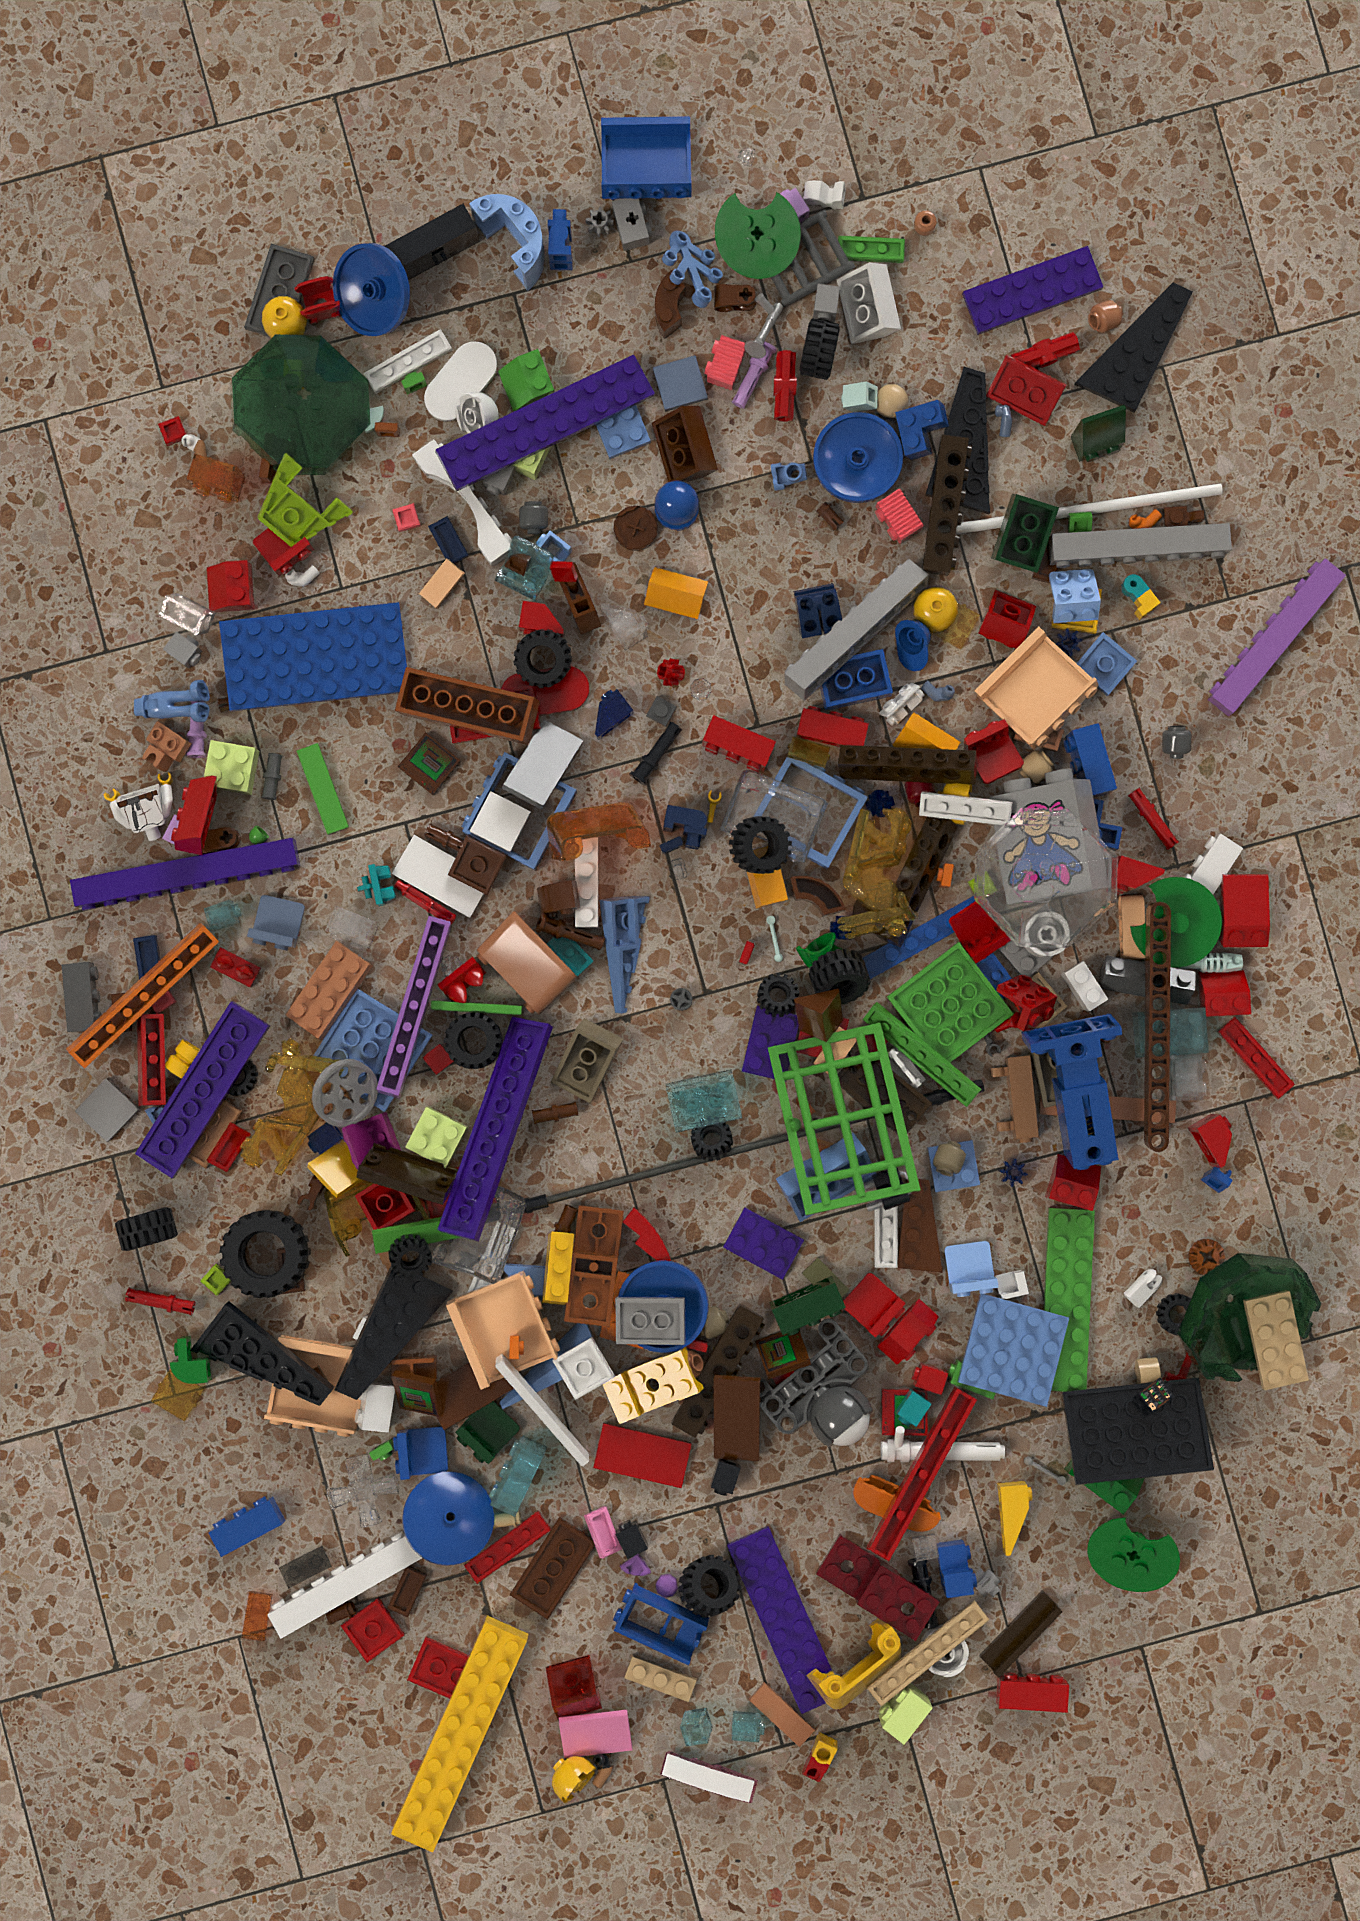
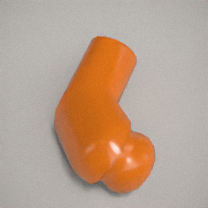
M1156 509L1146 518L1134 514L1129 518V526L1132 529L1152 528L1162 518V515Z

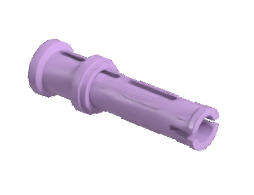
M767 342L763 344L766 350V355L763 358L751 357L749 370L732 400V403L739 408L745 409L762 372L767 371L768 362L772 355L777 352V349Z
M190 717V731L187 732L186 738L192 744L188 752H186V757L206 758L204 739L207 738V734L204 732V722H195Z

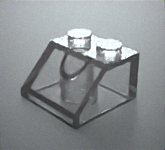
M608 603L600 605L603 617L624 651L648 637L647 630L649 629V624L642 613L638 615L636 610Z

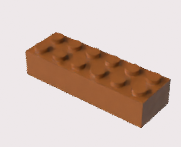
M406 667L395 711L404 716L529 745L540 701L532 696Z

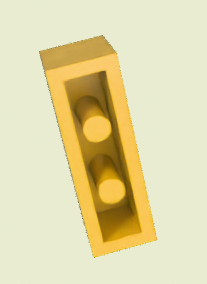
M551 1231L548 1235L542 1303L558 1305L568 1303L574 1234Z

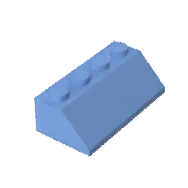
M852 1133L859 1166L871 1164L872 1162L866 1149L856 1135ZM843 1138L820 1152L825 1174L850 1168ZM812 1158L803 1161L806 1177L816 1176ZM795 1168L776 1178L782 1193L798 1220L802 1222L813 1214L807 1216L805 1214ZM876 1172L861 1175L863 1183L872 1180L871 1175L876 1174ZM853 1177L827 1183L830 1200L842 1198L855 1190ZM818 1185L809 1186L812 1203L822 1202Z

